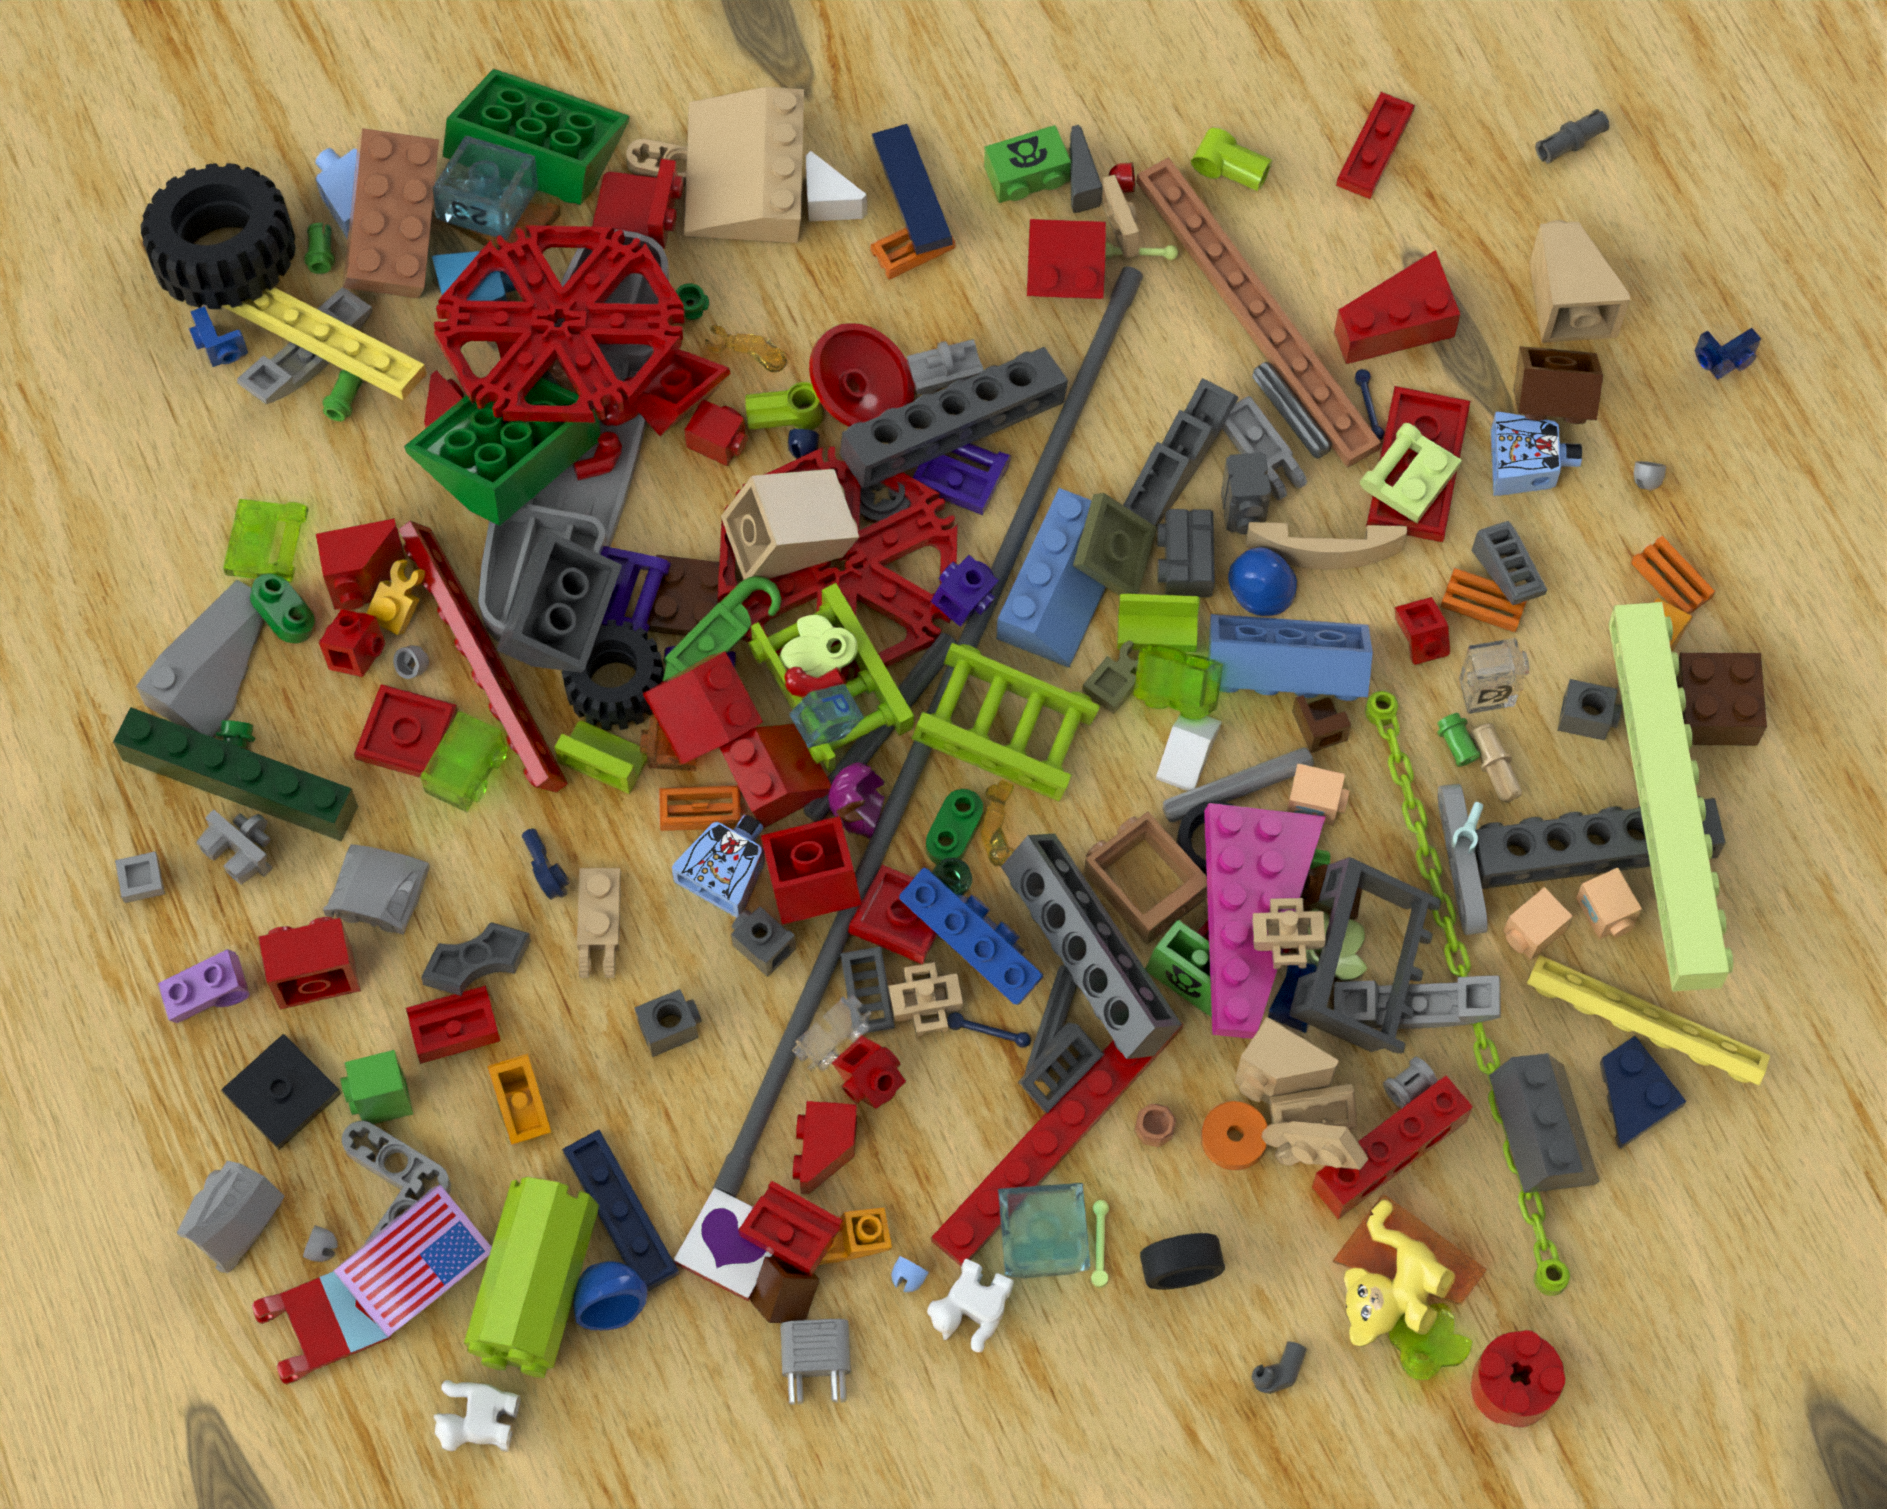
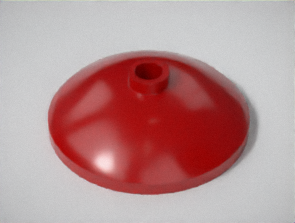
M845 323L829 329L815 343L809 360V373L813 389L824 408L843 425L850 427L858 422L864 423L879 417L890 408L898 409L913 402L914 382L907 360L895 343L880 331L863 324Z

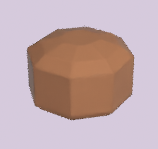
M1151 1103L1138 1111L1135 1133L1143 1144L1161 1147L1172 1140L1176 1118L1168 1106Z

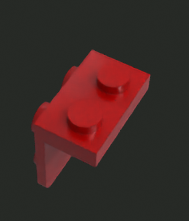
M661 159L657 178L612 171L606 172L602 178L592 227H614V230L621 229L640 233L653 238L665 249L669 231L673 232L675 229L677 211L674 209L675 200L681 199L683 191V176H678L676 161Z

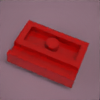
M486 985L464 991L461 996L453 994L406 1008L420 1064L501 1041Z
M771 1180L765 1194L760 1196L738 1229L739 1235L812 1276L834 1243L837 1233L844 1228L843 1220Z

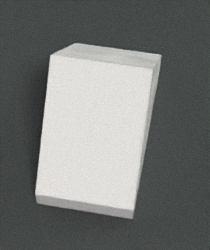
M810 151L806 155L809 221L863 219L867 215V194Z
M1184 708L1172 727L1156 780L1186 791L1195 789L1222 721Z

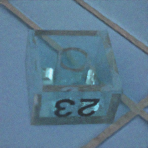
M465 135L433 186L437 219L493 237L501 235L504 240H507L538 189L535 156Z

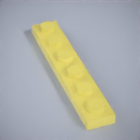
M275 287L271 290L265 289L262 291V297L254 301L251 298L241 301V306L232 308L230 305H222V307L402 400L409 395L427 374L425 364Z
M1539 955L1527 984L1533 986L1541 995L1548 998L1558 997L1572 1003L1578 1011L1584 1014H1597L1610 1020L1615 1027L1623 1031H1636L1649 1037L1659 1047L1666 1049L1674 1048L1684 1052L1694 1062L1705 1066L1713 1065L1725 1070L1729 1076L1743 1083L1752 1082L1760 1085L1765 1075L1770 1055Z

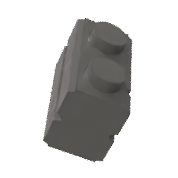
M1255 452L1230 455L1226 458L1221 499L1223 509L1225 510L1226 530L1247 535L1249 522H1266L1271 496L1266 454Z
M1169 509L1166 511L1165 523L1157 524V547H1165V559H1158L1157 581L1158 583H1165V595L1210 598L1213 596L1215 583L1213 511L1204 509H1193L1192 511L1187 509Z

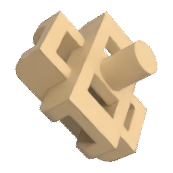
M1303 898L1270 899V913H1253L1254 949L1257 951H1272L1273 969H1281V965H1298L1299 968H1306V950L1321 949L1325 946L1323 911L1304 912ZM1278 909H1295V912L1291 910L1278 912ZM1297 948V953H1281V949Z
M935 962L904 967L905 983L888 986L894 1020L904 1021L913 1019L916 1037L933 1031H948L945 1013L958 1011L963 1008L957 973L938 977ZM929 973L928 978L913 980L912 976ZM944 989H946L948 999H946ZM937 1013L935 1018L921 1020L920 1016Z

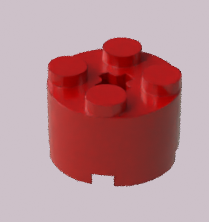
M1531 1330L1502 1334L1488 1344L1477 1360L1472 1372L1471 1394L1478 1409L1489 1420L1513 1427L1532 1425L1548 1413L1561 1395L1566 1382L1561 1358L1550 1343ZM1512 1374L1515 1377L1521 1376L1525 1382L1518 1381L1513 1383L1510 1377Z

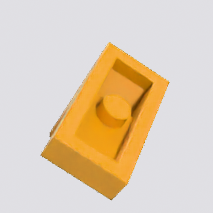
M528 1053L487 1066L511 1145L551 1133Z

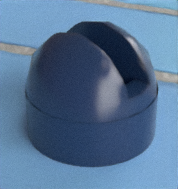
M807 429L790 430L788 434L789 452L798 459L817 450L820 435L815 431Z

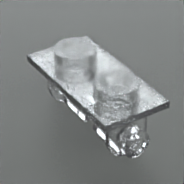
M853 994L847 999L843 996L840 1001L822 1016L833 1028L826 1033L816 1022L799 1039L794 1041L797 1045L791 1051L802 1062L808 1057L813 1061L807 1067L811 1072L817 1067L824 1072L841 1055L836 1050L848 1038L854 1043L871 1028L867 1020L872 1017L870 1011H867L862 1016L858 1010L863 1004Z

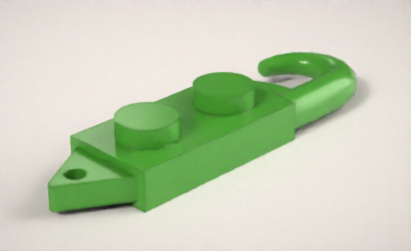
M760 576L748 577L740 582L664 658L663 662L666 664L662 682L709 655L723 651L728 653L746 635L751 626L750 616L742 603L754 591L763 590L770 595L772 603L768 614L774 616L781 605V595L776 584L768 578Z

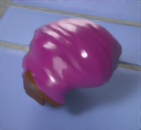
M861 762L852 763L837 774L829 790L828 800L829 807L834 816H840L843 828L848 833H855L870 840L878 823L885 798L876 789L883 786L885 781L870 766Z

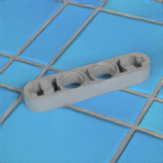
M1460 784L1439 786L1438 807L1462 930L1465 935L1486 933L1487 913L1475 850L1473 853L1468 854L1472 843L1467 837L1458 838L1455 848L1451 845L1456 830L1464 827L1468 820L1463 790Z

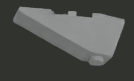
M236 580L159 655L136 686L146 707L175 724L213 738L216 737L215 733L220 731L221 721L228 720L234 712L237 703L236 696L242 679H245L248 670L247 663L253 645L257 643L264 619L250 602L251 587Z

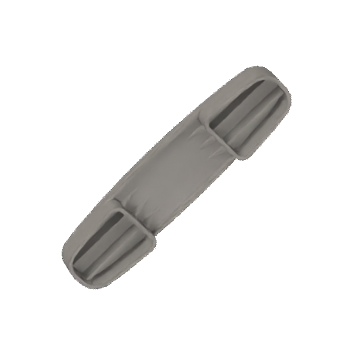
M624 231L625 241L622 245H629L636 237L640 239L641 248L646 243L670 282L668 259L663 248L653 238L640 233ZM577 249L562 279V287L593 252L591 249ZM633 273L624 278L604 303L658 304L659 300L644 276ZM558 318L557 323L554 324V326L562 327V323L565 321V319ZM597 344L615 376L621 381H624L627 377H634L654 352L652 347L642 344ZM548 370L542 375L541 378L560 386ZM640 413L634 419L619 426H606L599 419L600 433L614 432L618 435L619 441L622 444V453L610 473L578 481L572 464L500 526L489 521L481 565L478 604L486 630L497 642H500L533 549L548 533L552 532L601 555L603 546H611L624 509L647 426V421ZM599 442L577 461L592 458Z

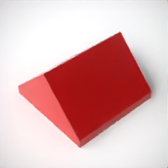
M678 349L634 402L633 407L661 437L698 407L702 399H708L731 374L730 369L724 365Z

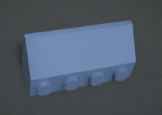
M1059 488L997 619V639L1070 668L1106 587L1073 566L1091 500Z
M1210 614L1207 667L1208 687H1215L1216 690L1227 693L1236 692L1239 689L1255 690V692L1262 695H1275L1279 691L1295 692L1297 696L1304 695L1305 698H1314L1318 694L1334 695L1336 698L1345 701H1353L1358 699V697H1368L1373 654L1369 626L1365 624Z

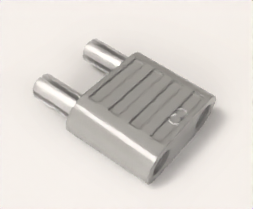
M821 1319L781 1323L782 1376L788 1377L789 1403L795 1405L794 1378L797 1379V1403L799 1405L804 1402L803 1377L831 1376L832 1401L838 1403L837 1375L840 1378L841 1402L846 1401L845 1374L851 1372L848 1320Z

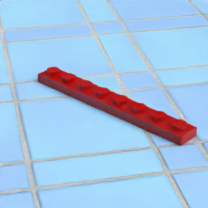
M407 522L398 529L405 541L403 545L404 551L417 564L419 569L425 571L422 584L434 595L439 605L437 607L439 616L451 627L456 637L454 639L456 648L468 659L473 668L471 671L473 680L487 694L490 700L488 706L491 713L503 724L508 734L506 736L508 745L520 756L525 765L523 769L525 777L535 788L557 793L568 782L431 528L416 522Z
M1183 1024L1154 1056L1126 1059L1123 1053L1115 1046L1113 1039L1102 1051L1104 1055L1048 1113L1041 1117L931 1237V1242L960 1267H962L965 1259L971 1261L1182 1030Z

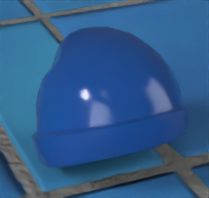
M1265 547L1251 548L1237 557L1230 566L1228 581L1231 591L1241 607L1248 612L1260 616H1272L1284 612L1291 606L1296 597L1297 579L1289 564L1276 552Z
M605 1261L589 1266L581 1274L574 1294L573 1307L576 1322L585 1329L600 1331L626 1326L639 1315L647 1302L648 1288L645 1282L635 1270L620 1262Z

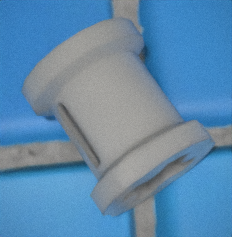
M1417 1056L1409 1061L1410 1066L1394 1079L1389 1077L1383 1082L1386 1093L1400 1109L1438 1081L1429 1065Z

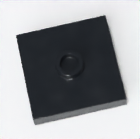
M284 1033L221 1089L222 1093L278 1150L341 1094L339 1088Z

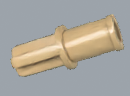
M1488 723L1472 730L1470 736L1480 752L1483 762L1481 769L1483 772H1488L1499 799L1507 803L1520 797L1522 790L1510 765L1512 757L1509 753H1505L1495 731V726L1492 723Z

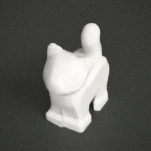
M965 1259L961 1267V1276L950 1289L948 1296L941 1300L932 1301L927 1309V1313L931 1317L933 1327L943 1334L944 1340H947L958 1328L962 1315H966L978 1323L980 1327L971 1338V1348L974 1352L980 1353L984 1350L985 1341L993 1335L1003 1317L1005 1301L1011 1294L1014 1281L997 1273L989 1287L979 1284L983 1276L981 1273L983 1268L979 1264Z
M445 1380L442 1384V1391L446 1395L455 1398L466 1397L468 1400L465 1418L456 1414H435L433 1416L436 1421L435 1435L440 1440L442 1448L447 1451H455L460 1445L471 1442L475 1444H493L502 1451L508 1452L512 1438L511 1425L498 1423V1420L505 1413L511 1417H517L521 1401L520 1395L502 1392L490 1384L472 1382L457 1384L450 1380Z

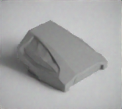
M351 844L346 853L335 889L327 906H324V914L332 918L335 914L336 918H341L348 923H358L361 921L369 923L373 927L377 925L386 932H396L404 935L410 917L419 902L430 865L428 862L407 855L369 846Z
M226 1161L222 1170H214L208 1175L204 1189L195 1195L177 1234L182 1238L192 1241L217 1264L215 1268L219 1272L228 1274L258 1239L276 1209L280 1207L285 1196L263 1175L240 1163Z

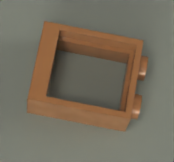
M1147 811L1138 819L1133 816L1126 820L1118 828V834L1107 843L1104 840L1096 843L1086 854L1084 874L1146 944H1149L1171 927L1177 919L1180 920L1207 899V876ZM1145 839L1184 884L1143 915L1104 870Z

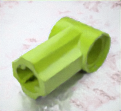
M1210 128L1191 159V165L1198 173L1205 177L1216 179L1222 175L1258 191L1267 179L1272 159L1237 145L1235 138L1227 131L1220 128Z
M809 382L796 383L786 391L745 395L749 430L792 425L797 429L812 430L823 421V406L812 384ZM805 403L812 405L810 408L807 409L797 408Z

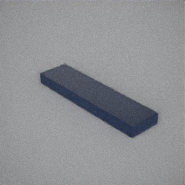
M908 124L873 133L874 147L916 255L953 245L952 235Z
M598 1129L563 1148V1154L585 1193L590 1194L600 1205L597 1215L625 1265L638 1273L645 1282L648 1292L680 1275L678 1268L601 1131Z

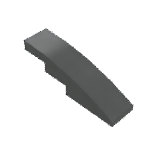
M1202 378L1185 411L1179 410L1162 444L1159 442L1155 444L1123 506L1157 527V524L1165 517L1166 511L1173 506L1201 464L1239 397Z

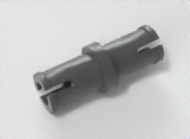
M1596 109L1576 122L1569 121L1561 125L1560 131L1536 143L1535 149L1538 157L1542 162L1545 161L1548 164L1570 150L1578 151L1584 147L1586 141L1609 129L1607 116L1603 111L1599 112V109Z

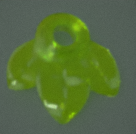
M1445 1303L1429 1305L1437 1312V1317L1427 1334L1421 1335L1407 1327L1404 1320L1405 1314L1399 1318L1392 1331L1388 1332L1390 1342L1401 1352L1400 1363L1402 1368L1414 1379L1426 1380L1435 1376L1442 1367L1458 1366L1467 1359L1470 1353L1472 1340L1459 1334H1453L1455 1326L1454 1315ZM1415 1354H1426L1429 1356V1359L1419 1360L1415 1357Z

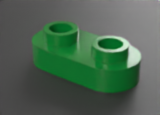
M263 574L257 577L253 582L250 592V602L281 640L293 644L306 641L311 636L315 623V617L311 609L283 577L276 574ZM295 616L298 617L300 620H294L290 617Z
M958 789L951 792L944 800L926 836V853L935 864L952 866L964 857L983 818V802L978 794L968 789ZM966 803L970 806V809L966 812H960L956 809V806ZM943 837H949L953 840V843L949 846H942L938 841Z

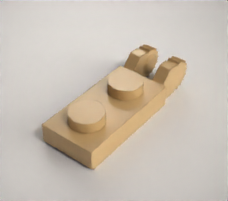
M579 868L577 947L579 951L580 978L590 977L592 969L591 950H605V958L603 959L605 978H615L616 950H619L620 868Z
M1291 1121L1290 1123L1275 1122L1267 1126L1261 1136L1267 1145L1279 1147L1274 1155L1280 1164L1292 1166L1301 1161L1305 1164L1360 1170L1368 1160V1156L1350 1130L1343 1126Z

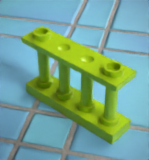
M836 583L822 590V605L819 606V611L812 615L825 617L832 626L844 628L854 635L858 645L854 660L861 671L857 673V678L847 682V685L824 698L842 694L847 701L865 691L868 694L874 692L880 703L877 706V711L824 737L814 717L834 708L833 700L823 702L820 699L805 704L801 697L794 696L788 692L784 679L787 670L775 652L783 648L792 639L800 637L797 622L769 637L765 635L760 624L756 623L751 626L752 641L748 642L756 661L759 664L765 662L808 736L810 741L806 742V746L816 764L823 762L828 773L836 769L834 750L883 725L887 727L893 725L900 736L912 730L914 724V715ZM838 640L839 644L831 647L833 654L841 650L842 643L840 640ZM841 698L835 699L838 705L843 703Z
M952 643L943 663L954 668L936 712L927 714L922 711L911 739L1059 802L1072 776L1064 772L1061 766L1079 722L1090 726L1100 705L1093 703L1091 698L1083 693L1076 691L1067 692L987 658L975 647L966 644L959 646ZM972 675L991 685L973 728L965 730L953 725L950 718L968 676ZM1007 690L1028 699L1010 744L1003 746L991 741L987 734ZM1044 706L1065 715L1047 760L1040 762L1027 756L1024 750Z

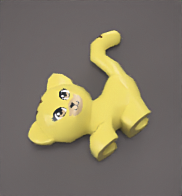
M1381 1200L1372 1208L1366 1225L1373 1241L1387 1244L1397 1249V1273L1395 1279L1392 1280L1381 1274H1371L1366 1269L1357 1267L1346 1270L1344 1276L1345 1285L1348 1290L1346 1294V1312L1351 1323L1349 1330L1350 1341L1353 1345L1360 1347L1367 1346L1374 1342L1379 1335L1392 1331L1403 1314H1405L1404 1320L1407 1327L1421 1335L1427 1334L1437 1317V1312L1428 1305L1427 1297L1431 1293L1437 1297L1444 1298L1456 1276L1453 1271L1438 1262L1433 1252L1423 1242L1411 1239L1401 1231L1385 1228L1383 1223L1393 1210L1392 1203L1388 1200Z

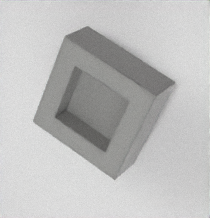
M156 851L115 860L121 897L124 903L165 894L159 858Z

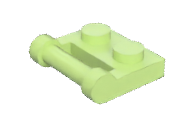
M1403 423L1396 433L1397 439L1373 471L1365 473L1360 480V485L1372 496L1415 523H1418L1459 469L1462 460L1424 437L1415 426ZM1409 448L1417 452L1418 455L1393 487L1386 484L1384 480Z

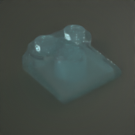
M1083 1183L998 1189L1005 1276L1033 1278L1071 1275L1090 1270Z

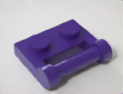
M969 443L951 451V453L989 467L988 472L946 455H941L918 466L913 478L938 492L940 499L943 498L945 501L983 515L1001 478L1009 467L1011 455L1002 451L996 454Z
M603 546L601 555L621 564L622 567L600 627L607 626V620H616L617 626H622L624 621L633 623L634 631L641 627L648 633L650 626L647 624L662 577L668 575L671 563L659 557ZM640 569L646 570L648 572L632 618L624 617Z

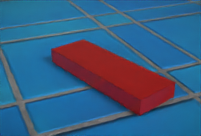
M1380 92L1337 178L1336 186L1371 199L1414 113V104Z

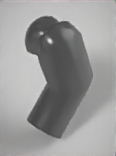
M1289 1341L1286 1344L1280 1363L1266 1367L1261 1364L1254 1368L1251 1378L1257 1390L1271 1394L1293 1386L1298 1377L1307 1348L1301 1344Z

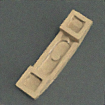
M1249 522L1246 547L1249 549L1255 547L1269 548L1279 554L1289 565L1322 570L1348 569L1373 564L1401 552L1407 535V526L1367 525L1364 539L1288 537V523Z

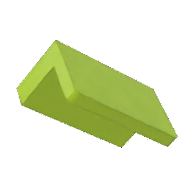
M1120 594L1117 649H1120L1125 642L1130 640L1133 642L1132 650L1196 652L1200 598L1198 596Z
M584 721L577 723L570 737L561 734L554 747L558 763L628 794L632 791L650 757L648 749Z

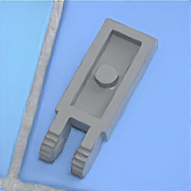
M1247 396L1237 402L1222 429L1241 454L1255 452L1266 454L1267 475H1269L1272 496L1277 500H1281L1287 495L1285 485L1274 471L1281 466L1288 479L1297 489L1307 484L1306 476L1292 457L1293 452L1251 396Z

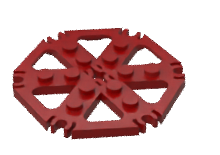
M525 225L529 238H526L524 231L518 227L515 229L517 241L514 243L505 242L503 237L499 235L497 236V250L490 240L438 299L439 305L436 306L438 319L448 320L434 322V335L439 347L471 403L473 404L476 399L479 409L482 410L488 402L494 401L496 402L492 407L494 417L499 418L503 416L504 421L595 423L592 409L595 410L597 418L604 420L606 419L604 406L607 404L615 405L621 413L624 411V397L631 407L682 346L681 340L684 337L682 326L671 325L676 323L685 324L684 305L646 243L641 248L639 238L636 237L629 245H622L625 241L624 231L619 229L615 232L614 227ZM549 248H588L593 251L563 287L543 255V252ZM503 271L510 278L523 302L468 301V298L491 272ZM633 273L644 276L659 300L658 304L604 303L624 278ZM558 318L565 319V321L562 323V327L554 326V324L557 323ZM471 341L515 342L489 374L483 378H478L474 375L461 352L463 345ZM597 344H642L652 347L654 352L631 380L621 381L615 376ZM557 359L579 395L577 402L569 406L528 404L525 401L526 394Z
M830 446L827 462H824L822 447L764 475L826 469L835 470L839 484L844 489L845 500L851 516L857 523L859 538L843 557L838 558L839 561L847 560L845 562V570L839 571L837 567L830 569L831 561H827L770 578L769 580L776 584L781 595L780 609L774 616L768 614L772 600L770 595L763 590H756L751 593L742 605L750 616L751 626L759 623L765 635L769 637L764 630V626L769 620L817 598L816 612H818L819 606L822 605V590L836 583L855 616L858 600L898 623L906 630L907 635L902 642L878 653L887 668L930 647L934 643L935 639L942 633V629L932 623L933 620L942 619L949 624L952 620L931 602L935 593L927 592L884 566L920 548L932 546L940 553L941 575L953 561L957 563L958 524L953 527L955 523L953 515L944 519L938 518L935 515L937 512L945 509V501L943 498L939 499L938 492L902 472L880 483L899 493L897 482L904 485V497L909 500L911 506L859 530L861 485L845 461H840L835 457V447ZM722 519L718 603L739 584L735 579L736 557ZM751 626L746 635L741 639L747 643L752 641ZM835 641L831 647L839 644L838 641ZM783 648L775 651L778 657L780 656V653ZM855 660L841 668V673L846 683L849 678V668H852L854 671L853 679L857 678V673L861 671Z

